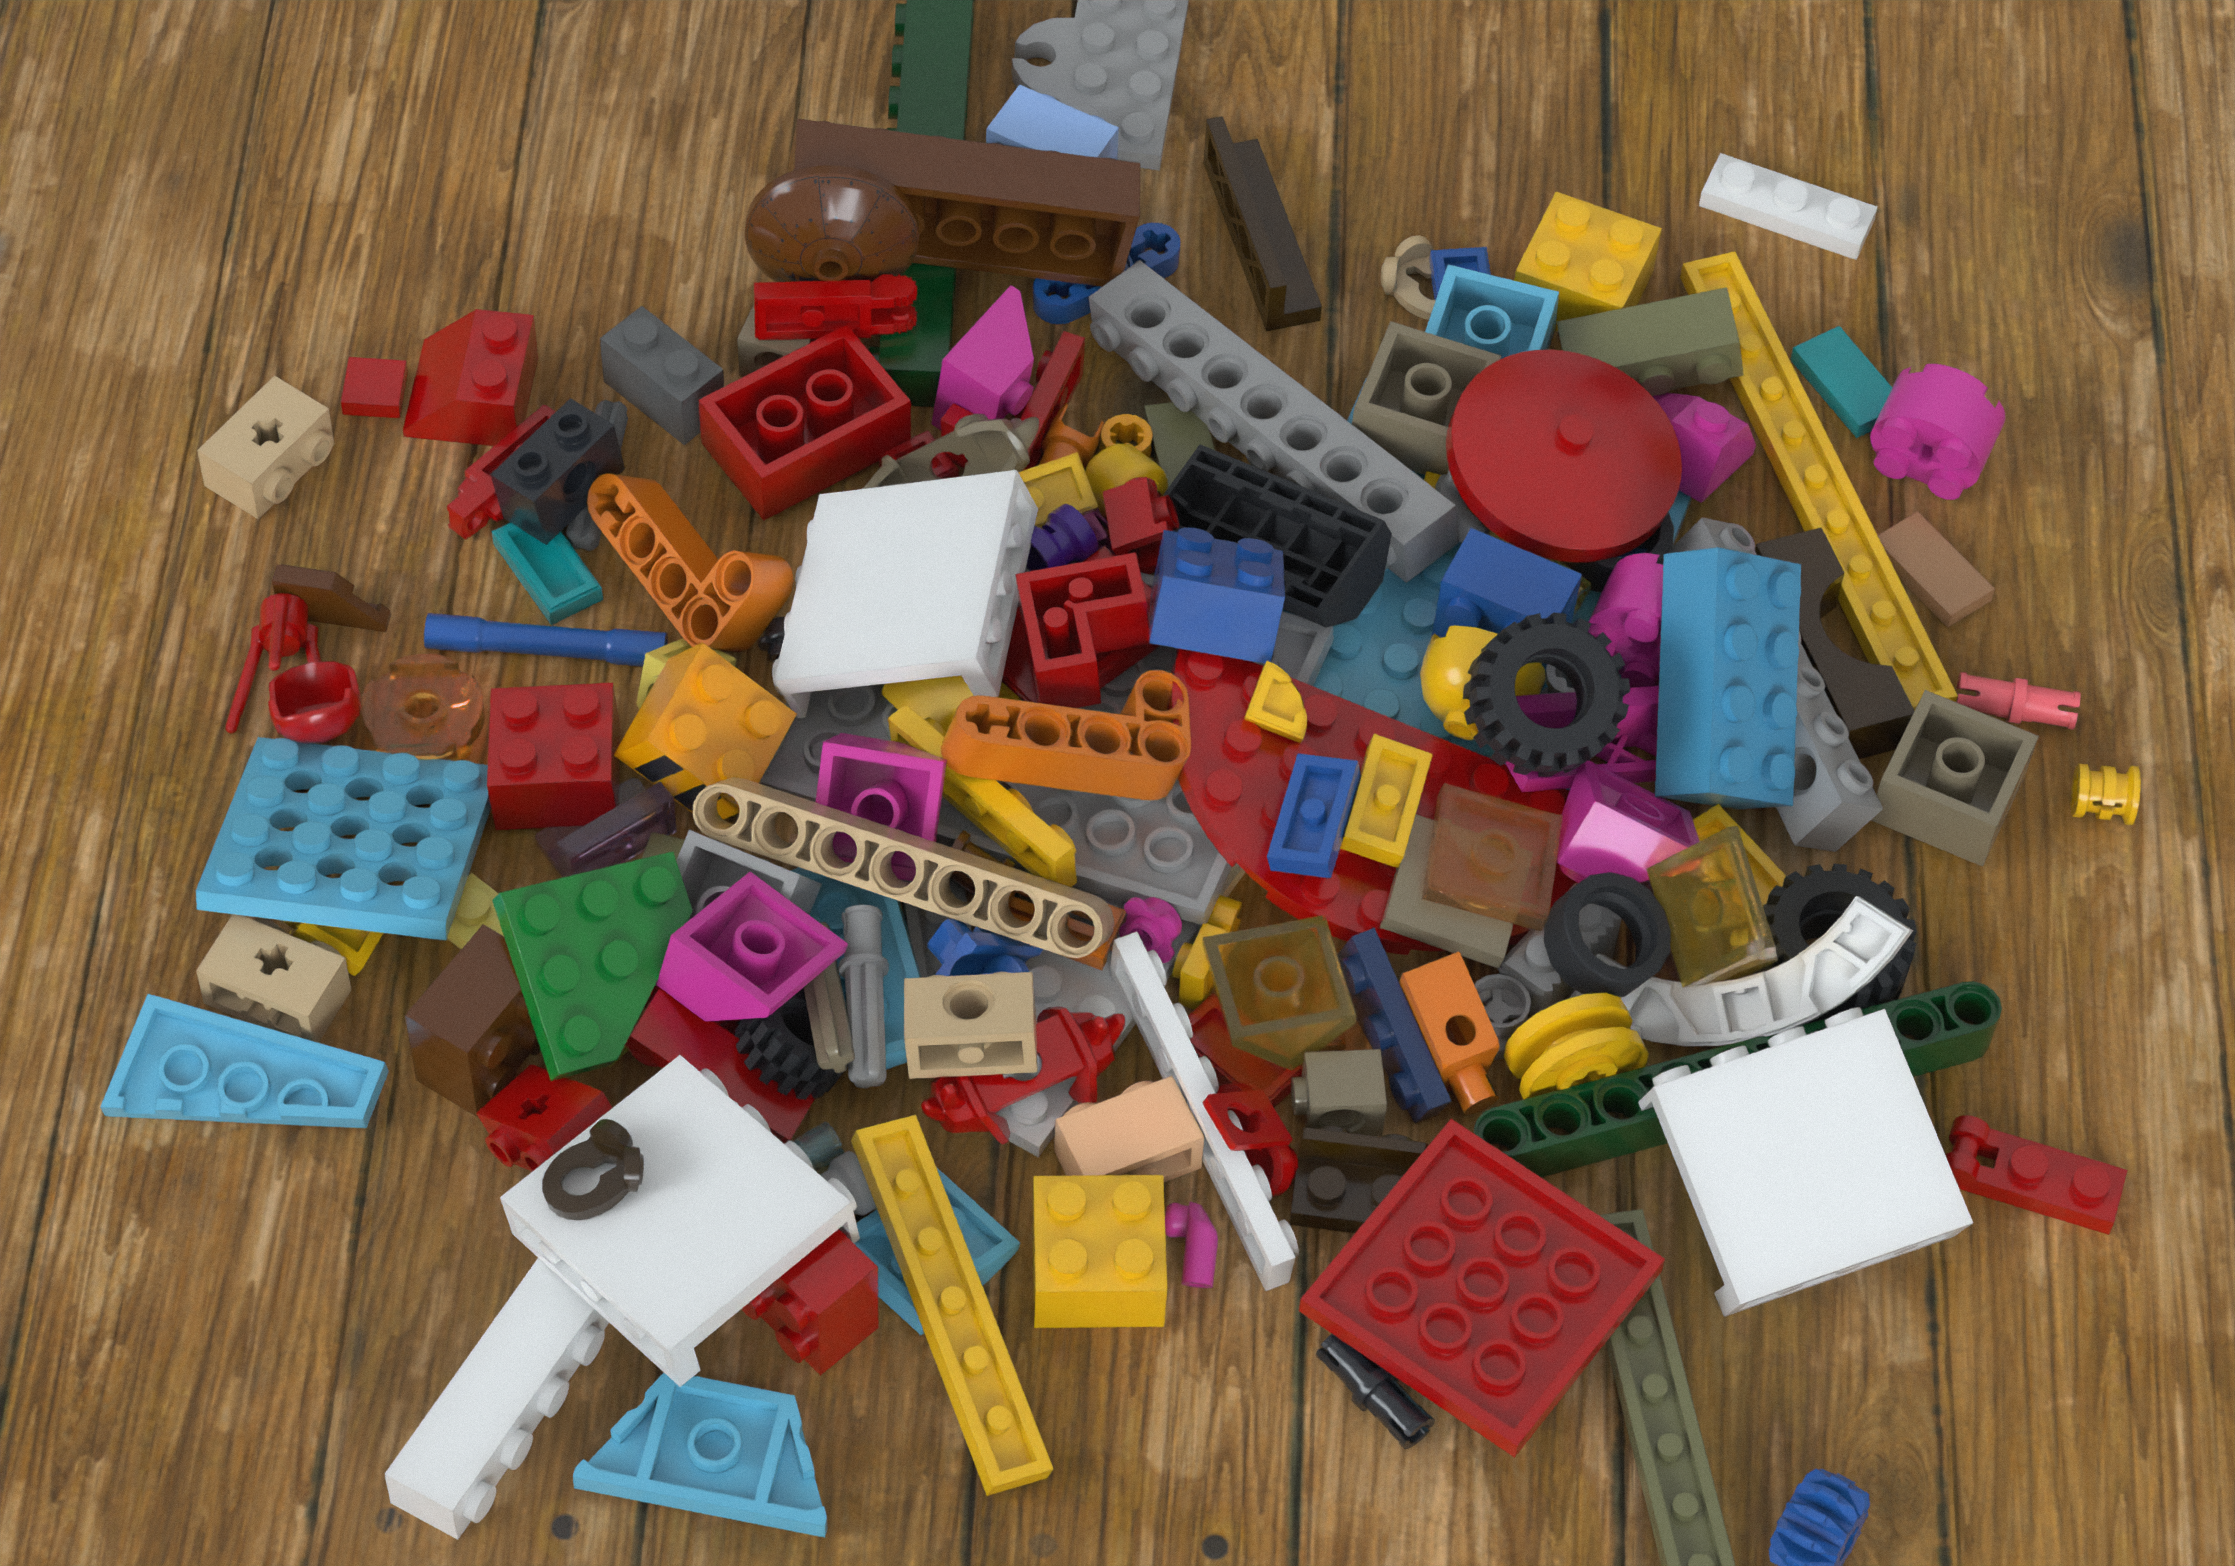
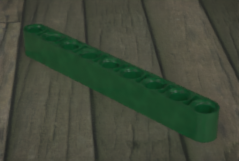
M1972 981L1950 985L1861 1010L1864 1016L1883 1009L1886 1010L1912 1076L1915 1077L1971 1062L1982 1057L1991 1044L2000 1019L2002 1006L2000 998L1994 990L1985 984ZM1964 1018L1971 1020L1977 1025L1965 1023L1960 1019ZM1827 1019L1801 1026L1804 1027L1806 1035L1826 1029L1825 1020ZM1902 1034L1913 1035L1919 1040L1908 1039ZM1775 1035L1759 1036L1579 1084L1563 1090L1493 1107L1478 1117L1473 1133L1489 1144L1498 1143L1507 1146L1511 1150L1503 1151V1153L1541 1178L1668 1144L1654 1107L1641 1111L1638 1103L1654 1087L1652 1079L1663 1072L1684 1065H1688L1691 1074L1713 1067L1710 1061L1711 1058L1736 1047L1746 1046L1749 1054L1770 1048L1768 1039ZM1608 1112L1623 1113L1629 1119H1617L1609 1115ZM1561 1128L1570 1134L1561 1136L1552 1133L1548 1129Z

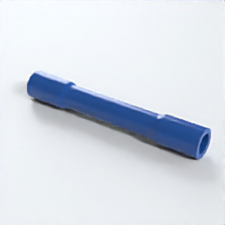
M436 613L427 614L424 629L425 649L471 653L496 651L604 660L616 665L643 667L646 653L668 644V633L617 628L605 631L487 621L481 617Z

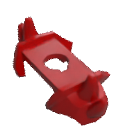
M1060 1006L1048 1007L1041 1011L1036 1023L1037 1054L1042 1063L1041 1070L1037 1076L1026 1081L1016 1080L1011 1076L1004 1079L1002 1074L936 1077L931 1083L930 1097L921 1103L922 1113L930 1119L938 1121L945 1131L951 1133L990 1132L998 1142L1004 1145L1009 1141L1010 1129L1007 1120L995 1113L1009 1105L1076 1076V1080L1068 1091L1071 1098L1078 1103H1096L1097 1078L1115 1060L1113 1045L1125 1027V1016L1122 1013H1117L1107 1017L1093 1015L1091 1012H1069L1067 1008Z

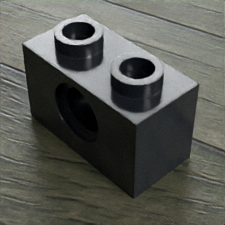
M570 398L490 475L503 518L547 545L588 506V492L592 483L600 475L606 473L620 475L625 470V465L614 425Z

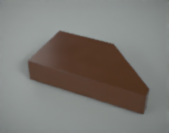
M277 564L272 579L274 594L288 593L303 599L308 605V621L380 632L387 631L391 611L381 603H366L352 593L354 585L336 572Z

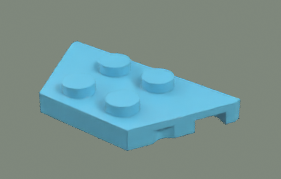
M663 1373L645 1392L643 1402L637 1408L627 1411L610 1430L611 1438L589 1462L583 1459L575 1467L573 1473L575 1489L824 1538L827 1533V1515L819 1495L815 1480V1470L809 1447L805 1442L802 1420L795 1395L693 1376L684 1385L679 1387L671 1378Z

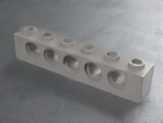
M1703 517L1669 552L1675 553L1719 547L1757 555L1754 550L1755 542L1743 526ZM1799 632L1793 806L1776 808L1795 846L1836 852L1874 818L1883 807L1872 787L1873 779L1869 771L1860 763L1848 739L1849 731L1847 726L1836 715L1824 691L1825 683L1823 678L1810 663L1801 644V634Z

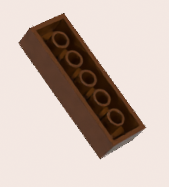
M797 119L786 173L811 166L840 165L871 172L892 183L911 202L919 221V246L912 263L1101 287L1124 272L1140 218V163L1113 158L1060 153L1052 150L1044 151L1005 146L998 143H982L951 139L943 136L897 132L883 128L874 129L836 124L828 121Z

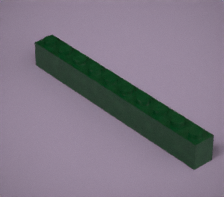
M907 0L906 4L896 3L895 36L904 37L903 45L893 44L892 78H901L900 86L889 87L888 119L897 120V128H886L887 130L966 140L975 0ZM911 263L902 276L912 277V280L916 281L917 296L916 300L911 304L912 307H915V311H917L916 326H913L912 330H908L907 333L901 332L899 334V332H895L894 334L871 335L880 336V347L869 346V352L910 399L911 406H935L942 361L951 351L957 268Z

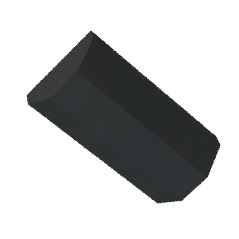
M1199 444L1164 493V495H1168L1171 498L1177 512L1179 528L1173 530L1174 532H1178L1181 528H1197L1210 533L1214 539L1236 543L1244 538L1258 539L1269 543L1275 550L1283 551L1285 585L1283 609L1325 628L1357 619L1383 582L1392 536L1384 520Z

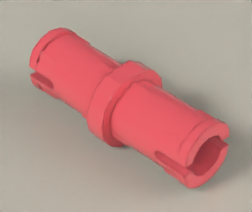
M1960 672L1956 689L1974 691L1976 696L1958 694L1956 703L1984 714L2006 718V722L2020 724L2021 721L2067 727V729L2071 730L2075 728L2078 713L2061 711L2058 709V706L2079 708L2081 698L2079 691L2070 692L2028 685V680L2014 678L2013 682L1967 675L1965 672Z

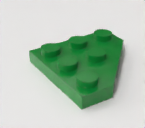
M673 851L500 892L492 900L551 1081L604 1068L618 1060L659 978L671 935L687 923L693 911Z

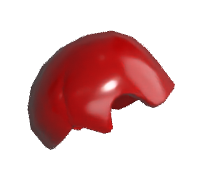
M336 661L310 662L292 667L275 676L269 682L270 700L268 701L271 722L278 734L283 735L286 739L303 744L327 743L348 732L360 715L361 698L356 673L349 665Z

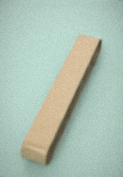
M732 777L707 786L698 793L693 804V817L696 825L702 833L713 839L1065 957L1080 958L1091 954L1108 941L1113 932L1114 917L1112 910L1103 899L1096 895L744 778ZM721 793L733 796L738 802L740 812L735 824L724 821L718 814L717 799ZM779 812L789 814L797 823L798 837L794 843L785 842L776 833L774 825L775 818ZM837 831L847 833L855 841L857 856L853 863L845 862L835 854L833 838ZM895 851L904 852L914 860L916 876L912 882H904L893 873L891 858ZM953 871H962L968 874L974 881L975 896L971 902L961 901L951 892L949 883ZM1012 891H1022L1033 900L1035 912L1031 921H1021L1010 912L1008 900ZM1071 911H1082L1092 919L1095 927L1092 940L1081 941L1070 933L1067 919Z

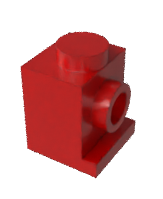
M1147 476L1133 478L1123 485L1103 491L1111 547L1116 556L1136 552L1140 572L1151 574L1156 570L1163 531L1178 529L1179 520L1171 498L1168 495L1161 497L1158 494L1157 484L1154 480L1147 478Z

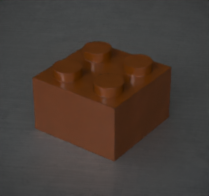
M484 924L405 1015L416 1081L478 1117L476 1113L515 1079L516 1070L530 1054L535 1056L541 1052L505 938Z

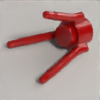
M278 593L270 595L261 603L259 625L251 629L250 648L225 726L228 733L233 734L238 729L263 649L269 653L268 666L272 671H277L280 668L281 657L296 654L300 647L305 648L308 663L321 661L318 649L319 629L314 625L308 624V605L300 597L288 593Z

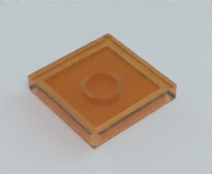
M1444 783L1437 797L1422 899L1542 931L1550 913L1563 816Z

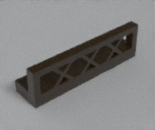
M1223 116L1207 119L1203 164L1266 332L1320 321L1322 305L1258 139L1233 143Z

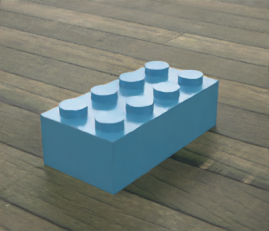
M1719 547L1664 554L1655 797L1712 806L1719 804L1721 807L1738 810L1793 806L1801 564Z

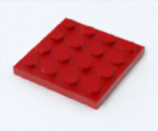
M1450 1119L1302 1296L1299 1312L1515 1458L1662 1272L1665 1258L1453 1119Z

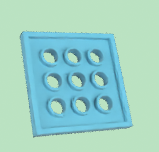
M258 737L196 888L197 910L446 941L491 810L487 789L488 765L475 764L466 760L451 761L418 757L408 753L394 754L361 750L343 745L303 744L286 738L271 739ZM309 789L308 793L294 792L296 790ZM370 797L369 800L365 801L356 800L355 798ZM421 804H431L430 808H419L415 806ZM286 827H295L293 831L279 830ZM344 835H356L354 839L340 838ZM408 842L418 843L417 846L412 847L401 845ZM269 866H280L278 870L263 869ZM329 874H342L340 878L325 877ZM404 881V884L401 886L388 885L387 883Z

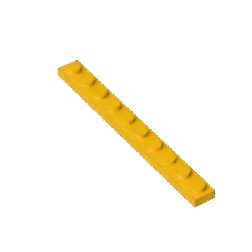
M1736 252L1683 263L1680 279L1688 295L1725 287L1728 289L1740 342L1744 374L1743 376L1729 379L1804 532L1822 527L1844 571L1838 601L1870 664L1893 667L1914 711L1925 690L1956 702L1958 695Z

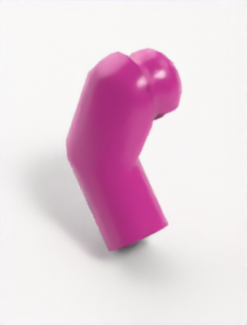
M1191 1201L1189 1206L1171 1203L1166 1206L1165 1234L1173 1238H1186L1181 1284L1196 1288H1212L1218 1248V1233L1202 1205Z

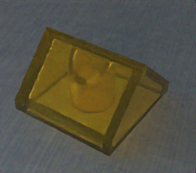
M1325 915L1203 937L1202 945L1233 1047L1289 1070H1294L1304 1062L1305 1052H1318L1356 1024V1012Z

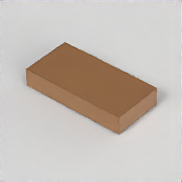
M1918 511L1878 535L1899 579L1947 628L1992 601L1995 588Z

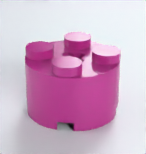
M1926 364L1922 372L1910 373L1911 367L1906 368L1898 375L1871 431V444L1877 454L1874 466L1880 473L1889 478L1901 479L1907 476L1928 484L1930 491L1936 496L1946 500H1955L1960 497L1964 489L1973 486L1979 479L2005 423V410L2000 401L1994 407L1984 397L1988 387L1975 377L1959 369L1941 364Z
M1633 554L1618 561L1589 619L1591 626L1588 632L1595 638L1603 632L1612 641L1605 647L1611 657L1618 653L1621 654L1625 666L1618 670L1621 675V679L1629 678L1630 688L1659 686L1663 565L1656 563L1660 556L1657 554Z

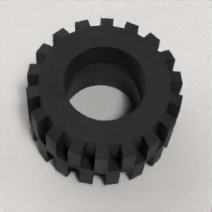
M1553 612L1547 618H1541L1540 613L1529 615L1521 622H1513L1504 628L1481 649V654L1472 662L1468 670L1471 679L1464 685L1463 699L1470 700V707L1464 712L1467 725L1475 723L1479 733L1473 737L1480 748L1488 744L1495 751L1490 758L1500 766L1508 761L1515 765L1513 772L1527 775L1531 771H1537L1539 777H1551L1559 771L1567 773L1578 768L1601 752L1602 748L1613 741L1620 731L1617 725L1626 718L1629 707L1628 704L1622 703L1623 696L1630 692L1629 678L1620 679L1618 670L1625 666V663L1620 653L1611 657L1605 647L1612 641L1603 632L1595 638L1588 632L1591 623L1581 618L1572 624L1566 622L1567 614ZM1528 663H1545L1554 666L1567 676L1574 687L1577 699L1576 713L1569 725L1564 728H1547L1536 724L1524 714L1515 696V679L1517 672L1522 666Z
M1833 863L1831 871H1824L1820 864L1807 866L1804 877L1795 871L1785 877L1782 887L1776 885L1769 893L1767 903L1763 906L1750 955V966L1755 968L1753 975L1770 970L1799 955L1800 952L1809 947L1805 941L1820 938L1843 915L1856 896L1862 897L1913 930L1894 958L1867 985L1841 1005L1808 1023L1830 1018L1852 1008L1860 1007L1864 1009L1898 1000L1902 993L1917 944L1914 942L1917 932L1915 920L1907 919L1910 908L1904 898L1896 900L1892 898L1895 888L1885 880L1880 884L1871 881L1873 873L1860 868L1859 873L1854 874L1847 872V865Z

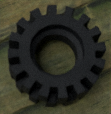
M804 988L769 1017L741 1019L738 1022L739 1025L735 1029V1037L740 1039L736 1044L739 1054H749L744 1064L750 1071L759 1068L763 1073L758 1079L764 1084L768 1085L771 1079L777 1082V1092L787 1096L790 1090L794 1089L796 1099L806 1100L810 1094L814 1099L822 1097L825 1092L828 1093L844 1073H836L834 1069L823 1070L817 1063Z

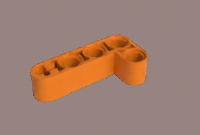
M606 473L600 475L592 483L588 492L587 505L593 521L683 639L692 647L703 642L712 650L731 652L748 650L760 637L792 592L793 574L788 562L777 555L736 550L727 552L718 559L663 487L653 479Z
M1150 670L1141 674L1120 714L983 695L971 696L964 699L958 706L942 741L941 754L942 758L947 760L946 764L950 769L968 777L1140 800H1159L1166 797L1172 790L1182 767L1190 756L1189 698L1187 689L1182 681L1172 673L1163 670ZM1174 681L1182 690L1184 700L1182 702L1180 699H1177L1175 707L1167 710V702ZM1173 719L1179 720V726L1172 723Z

